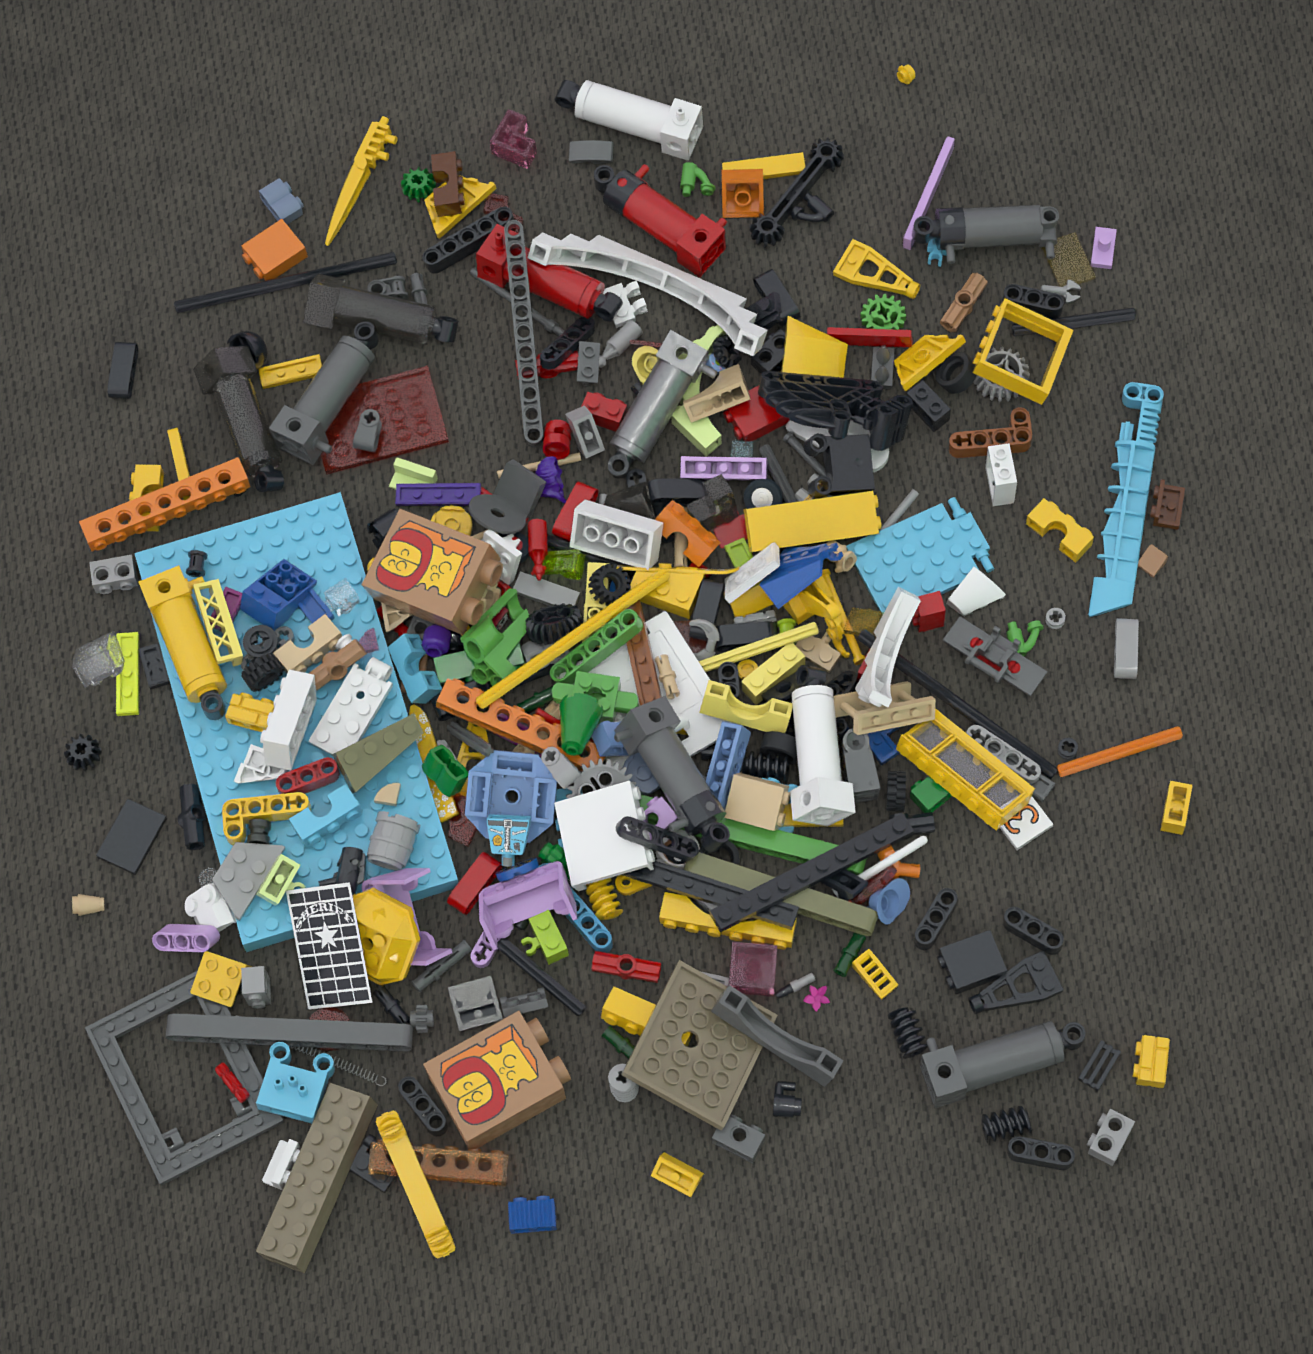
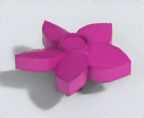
M810 985V994L803 1001L811 1004L815 1011L820 1008L821 1003H830L829 999L824 996L827 986L817 990L814 986Z

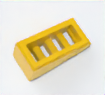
M870 949L866 950L852 962L853 969L881 1000L898 987L897 982ZM869 959L871 962L862 968L861 965ZM875 966L877 969L868 975L867 972ZM882 974L883 977L874 983L873 979ZM887 980L889 984L880 990L878 987Z

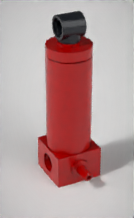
M496 224L476 253L477 277L502 288L509 282L504 227ZM512 230L509 231L510 235L515 236L518 234ZM525 247L531 293L588 319L594 313L604 321L611 322L622 307L623 301L612 292L603 294L605 288L603 282L566 265L545 266L528 259L530 248ZM515 248L511 251V254L518 256L522 251L519 248ZM515 269L513 275L521 276L524 271L522 269Z

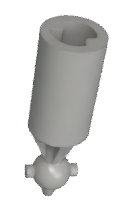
M629 320L606 342L603 354L599 355V368L606 365V360L620 356L643 334L642 329L637 323Z

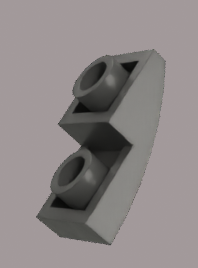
M598 140L570 142L569 162L572 164L613 162L614 143L612 141Z

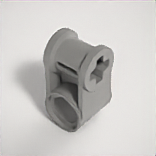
M548 747L543 751L541 756L542 762L563 789H566L581 775L575 765L557 748Z

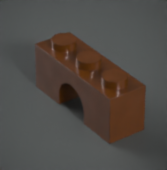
M455 151L432 154V173L435 182L447 183L443 187L433 189L434 206L437 216L462 214V205H465L464 193H461V188H464L463 177L460 176V171H463L462 160L457 158Z

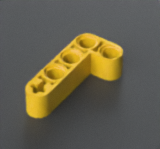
M301 792L228 800L222 808L224 835L233 846L236 842L244 843L247 837L246 824H249L250 820L264 819L270 822L289 820V818L307 807L311 811V804L308 797ZM278 804L283 805V807H282L281 810H279V811H274V810H273V808H274L276 805H278ZM254 807H261L258 813H251ZM231 810H239V812L236 815H229V812ZM233 830H240L237 836H230Z

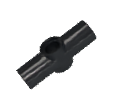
M191 783L182 785L179 788L182 812L178 815L177 820L184 829L186 849L193 851L201 850L205 847L202 822L206 819L207 814L204 807L200 805L198 785Z

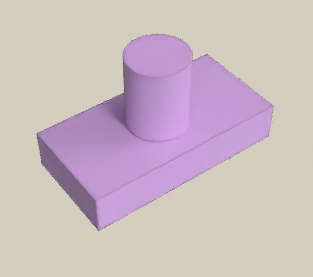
M1096 227L1091 267L1112 268L1117 229Z

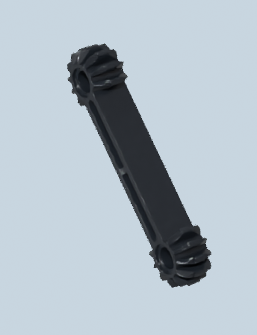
M828 137L826 141H822L819 138L818 144L813 143L812 150L809 151L811 161L766 216L760 213L759 218L753 217L750 231L751 238L756 240L757 245L763 242L766 248L768 243L775 246L776 241L781 242L782 235L785 233V228L782 225L790 216L792 209L798 206L805 194L810 191L826 169L834 172L835 167L840 168L844 154L842 146L837 145L836 140L830 142ZM769 228V229H771V230H770V231H764L763 229Z

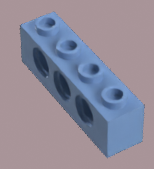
M722 721L706 783L713 790L725 810L733 775L741 771L751 732L742 725Z

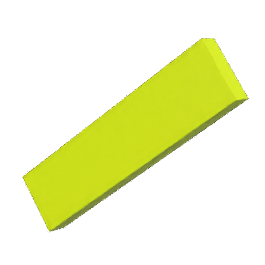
M138 632L117 633V716L139 715Z

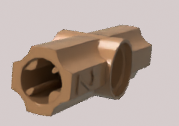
M972 273L963 288L956 293L955 300L940 321L945 330L956 332L965 317L972 312L973 305L988 284L984 276ZM961 301H966V302H968V303H967V304H961L960 302H961Z
M357 639L351 641L338 652L327 653L322 659V664L308 673L315 675L316 691L332 679H342L347 674V668L367 654Z

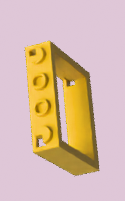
M1004 298L1000 307L996 305L993 310L992 316L995 318L993 321L990 320L985 332H988V335L983 337L979 348L982 349L981 353L977 352L973 360V364H975L973 373L1042 405L1049 395L1073 330ZM1003 317L1057 342L1040 386L985 361Z

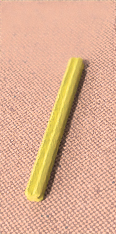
M812 622L698 662L706 673L719 668L724 662L735 663L817 635L819 629L816 622Z

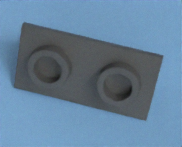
M579 341L577 382H583V386L589 387L591 383H598L600 343Z

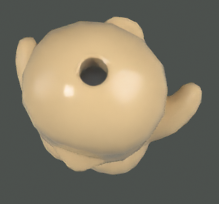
M834 540L828 541L826 543L827 546L833 543L838 544V552L834 553L838 554L841 551L843 553L841 560L831 561L836 564L835 572L849 571L857 561L855 553L848 551L846 545H841Z

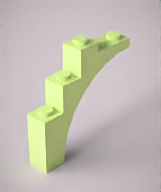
M717 324L715 327H710L701 339H696L693 343L708 350L710 355L713 352L714 341L718 337L726 335V332ZM681 354L678 359H685L688 355ZM701 372L696 382L690 383L679 402L681 405L676 407L671 419L672 424L707 457L722 444L721 434L711 424L708 416L691 423L683 401L700 393Z

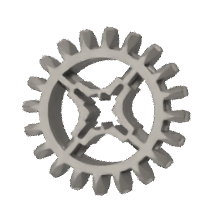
M993 347L991 353H988L985 361L1025 380L1029 379V366L1025 364L1024 357L1019 358V352L1012 354L1011 348L1006 352L1003 347L1000 348V351ZM1008 365L1012 366L1016 370L1017 374L1014 373L1013 370L1009 369ZM976 375L973 382L974 385H977L978 392L983 391V397L988 394L990 395L991 401L994 397H998L1000 403L1002 398L1005 397L1009 402L1011 396L1015 399L1018 397L1017 393L996 383L992 384L981 376Z

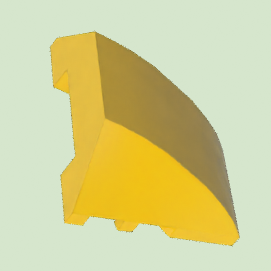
M787 316L781 372L844 378L848 344Z

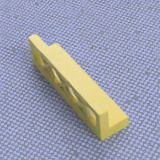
M219 579L194 584L193 590L217 664L231 661L233 666L241 665L243 654ZM209 588L210 600L201 596L200 590ZM209 606L215 608L216 619L207 615L206 611ZM215 625L221 627L222 638L213 634L212 630ZM222 644L227 646L229 655L220 656L219 648Z

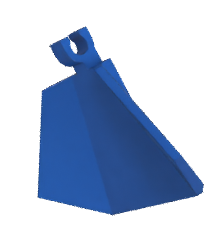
M825 543L817 546L786 547L780 554V566L763 578L759 585L777 609H779L822 576L824 559L828 558L831 561H838L843 557L842 551L838 554L834 553L838 552L837 548L839 546L837 543L829 546Z

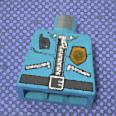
M489 814L487 817L491 852L493 854H502V866H515V855H523L525 852L531 816Z

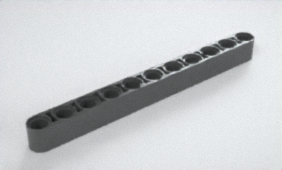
M511 220L506 223L504 233L523 429L528 446L536 448L542 445L544 432L525 238L522 224L517 220ZM512 228L520 230L515 236L509 234ZM519 248L522 252L518 256H513L511 251ZM515 269H522L524 271L521 276L513 275ZM523 289L526 293L518 297L515 295V291ZM521 309H525L528 312L525 317H519L516 314ZM521 330H528L530 332L525 338L518 335ZM529 350L532 354L529 358H523L520 356L521 352ZM527 370L534 373L533 377L529 379L524 378L522 375ZM533 391L536 395L533 399H527L524 397L525 393ZM531 411L538 414L534 420H529L526 417ZM532 432L540 434V437L535 441L528 438Z
M169 1014L165 1038L180 1042L269 1046L276 1042H284L292 1047L412 1050L414 1027L408 1024Z

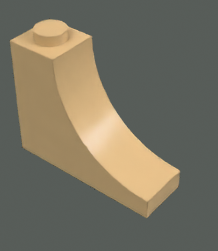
M739 364L719 371L718 378L711 386L694 397L683 401L691 423L750 400L747 384Z

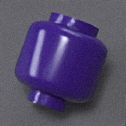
M436 624L427 627L421 644L426 654L431 657L445 655L449 651L452 638L451 632L447 628Z

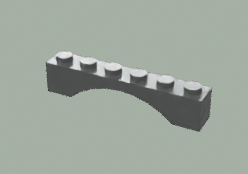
M731 985L723 991L711 1010L712 1013L824 1087L834 1078L844 1061L827 1049L802 1041L776 1026L754 1006L749 997Z

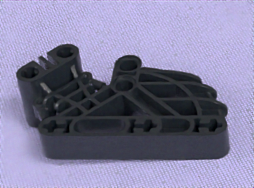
M775 371L762 372L758 395L765 398L766 403L774 407L778 414L804 426L826 428L833 437H846L850 420L863 425L862 428L870 432L871 449L877 451L886 450L891 445H895V443H899L904 439L913 402L911 398L904 395H897L887 401H882L883 385L874 380Z

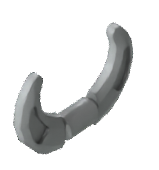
M691 620L689 625L702 628L708 638L706 648L693 654L698 661L713 657L716 653L714 652L715 644L719 641L718 629L707 620Z

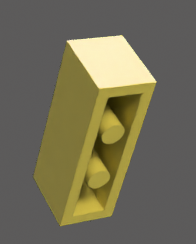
M794 643L785 645L741 681L742 691L757 705L763 700L761 695L795 673L801 665H805V655Z

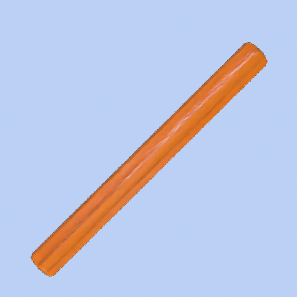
M1177 726L1059 764L1057 772L1060 777H1064L1182 738V731Z

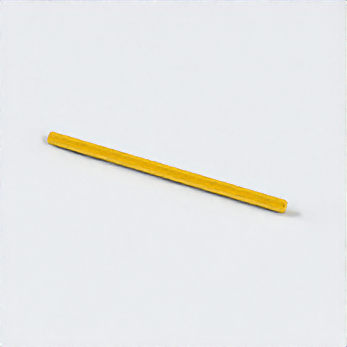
M664 568L658 570L476 698L477 705L484 709L667 581L669 573Z

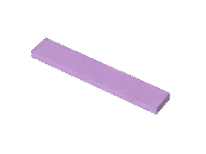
M947 137L905 233L903 247L911 250L914 243L912 238L914 222L918 217L925 216L953 152L954 138Z

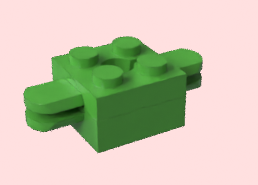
M577 671L574 684L557 682L552 688V698L557 704H560L564 696L572 697L574 693H583L595 697L598 700L597 704L600 707L603 706V716L598 725L603 721L615 722L616 712L627 714L630 709L639 706L638 697L635 693L620 691V677Z

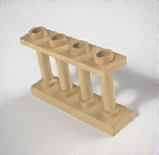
M906 681L890 685L892 701L889 707L884 705L878 707L872 703H866L858 698L857 692L834 696L835 716L837 718L850 715L854 718L853 732L857 735L935 720L936 699L932 696L915 699L911 696V683Z

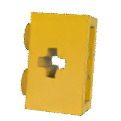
M1170 781L1160 831L1183 834L1192 785Z

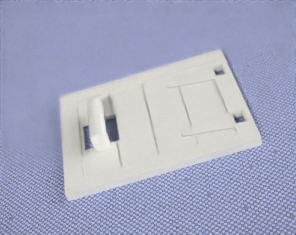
M664 611L645 623L646 628L650 632L648 637L662 697L666 696L663 683L659 680L660 673L655 658L659 656L660 660H662L660 655H668L671 668L675 671V681L680 695L676 697L674 693L675 698H667L681 721L674 729L675 732L683 728L689 736L681 742L690 757L716 743L722 721L733 722L699 713L708 680L710 679L668 613ZM626 643L588 672L620 677V691L633 692L638 697ZM583 660L578 661L576 665H580ZM566 672L561 673L559 679L563 678ZM616 712L615 722L622 721L627 714ZM629 755L606 756L605 760L610 759L612 766L619 762L618 769L620 770Z

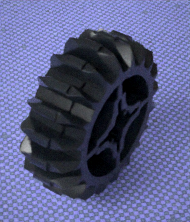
M562 603L560 605H548L545 608L541 607L540 610H535L533 614L528 615L529 617L526 619V633L534 643L554 644L583 624V615L577 606H572V604L565 605V603Z

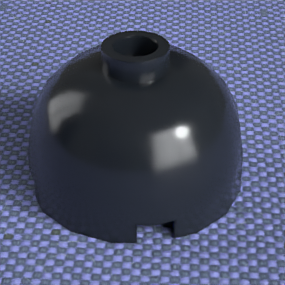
M242 331L231 335L227 340V344H229V350L226 351L227 357L236 371L241 370L244 372L243 374H248L260 369L265 363L268 355L267 347L262 337L257 333Z

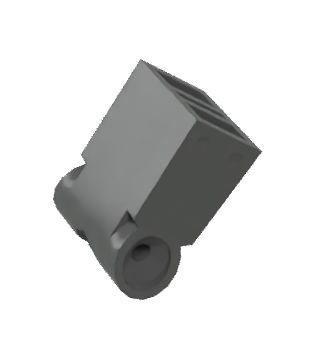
M853 728L849 729L843 737L841 748L844 782L853 783L854 803L878 800L880 784L868 734L857 735L853 732Z

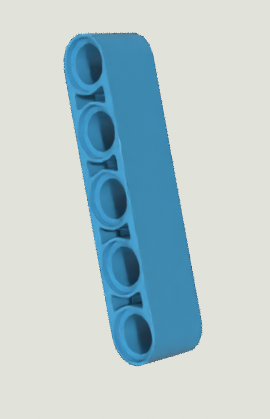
M548 863L541 864L538 866V868L547 865ZM571 888L576 905L580 909L577 911L576 920L572 919L570 913L565 916L595 951L610 952L613 946L610 932ZM590 921L594 923V926L590 929L582 927L585 922ZM600 938L608 940L605 945H598L596 943Z

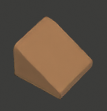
M1151 544L1139 559L1138 567L1154 577L1166 564L1168 556Z

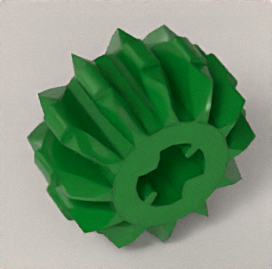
M419 166L416 171L410 168L409 174L404 173V180H401L403 194L405 196L408 195L410 201L416 198L418 203L420 198L426 199L427 195L433 193V189L436 187L433 174L429 173L427 168L421 171Z

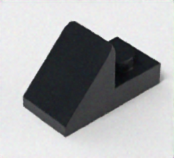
M846 869L821 881V883L837 891L838 897L846 901L854 898L868 886V881Z

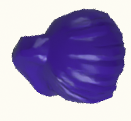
M546 457L539 463L535 472L537 476L546 481L541 497L555 498L565 504L564 486L560 478L562 469L559 468L556 457Z

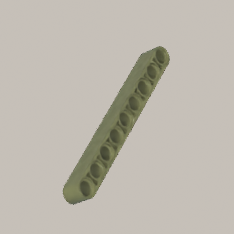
M700 852L690 861H686L683 869L748 891L775 878ZM810 888L782 901L798 906V914L864 936H872L878 919L877 911Z

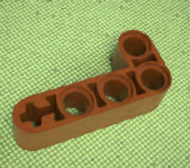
M1018 407L1011 412L1009 428L956 432L950 437L949 453L955 458L987 456L988 446L1010 444L1011 453L1026 452L1029 450L1032 441L1030 414L1025 408ZM1019 418L1024 420V422L1020 423L1015 421V419ZM1018 438H1025L1026 441L1021 442ZM997 440H1004L1005 443H998ZM981 441L984 445H977L975 442Z

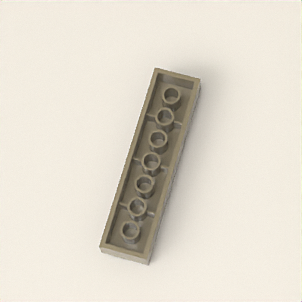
M332 1083L329 1084L257 1247L256 1252L264 1259L305 1274L378 1106L370 1096Z

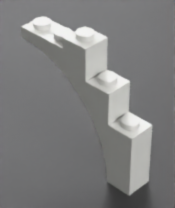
M900 587L897 588L874 630L877 638L864 660L867 667L855 688L859 699L881 707V705L889 707L892 701L890 685L895 660L906 630L921 602L918 596Z

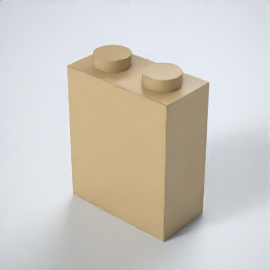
M736 773L733 775L724 818L772 831L778 830L785 822L786 814L783 811L785 805H788L790 800L789 786L743 773Z

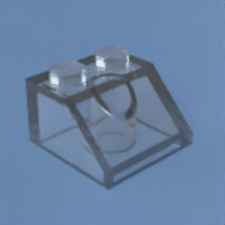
M115 632L108 633L76 649L72 668L85 688L90 685L96 686L103 679L109 676L115 677L122 672L125 660Z

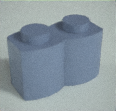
M280 178L259 190L261 200L277 221L283 219L286 224H289L303 215V203L299 197H294L291 194L292 189L287 182L283 183Z

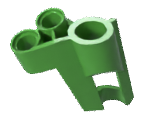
M509 588L481 616L478 623L473 625L460 638L464 644L466 654L474 661V669L471 671V676L479 684L483 685L490 681L491 685L494 686L516 670L506 658L527 632L526 619L529 617L527 609L523 610L519 604L518 591L516 589ZM506 605L513 623L501 633L495 628L492 619Z

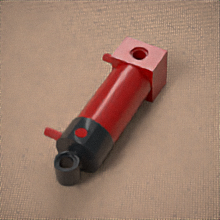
M602 165L597 167L594 171V182L596 189L604 193L603 203L676 252L677 262L699 278L726 249L725 229L723 228L727 224L726 219L720 218L715 223L704 214H701L696 219L642 180L650 170L647 165H642L635 174L628 170H622L617 175H614V171L610 166Z

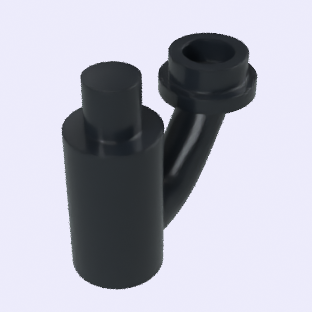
M809 192L805 194L803 199L808 202L807 207L815 214L804 213V208L799 206L794 207L790 212L792 220L800 219L808 222H827L834 215V211L817 195L812 196Z

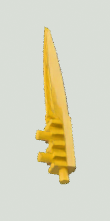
M382 116L379 122L371 123L354 158V163L345 180L330 222L325 241L327 246L331 244L352 210L371 174L369 168H376V160L388 161L389 153L384 152V144H396L397 136L391 135L392 132L387 125L389 119L385 116Z

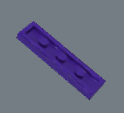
M481 483L396 484L395 504L396 506H469L470 500L473 497L481 495Z

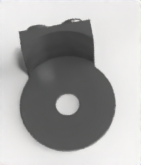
M512 459L506 463L494 494H481L473 497L469 503V512L476 522L491 531L502 534L520 532L525 527L526 519L533 515L546 481ZM491 511H498L504 517H496Z

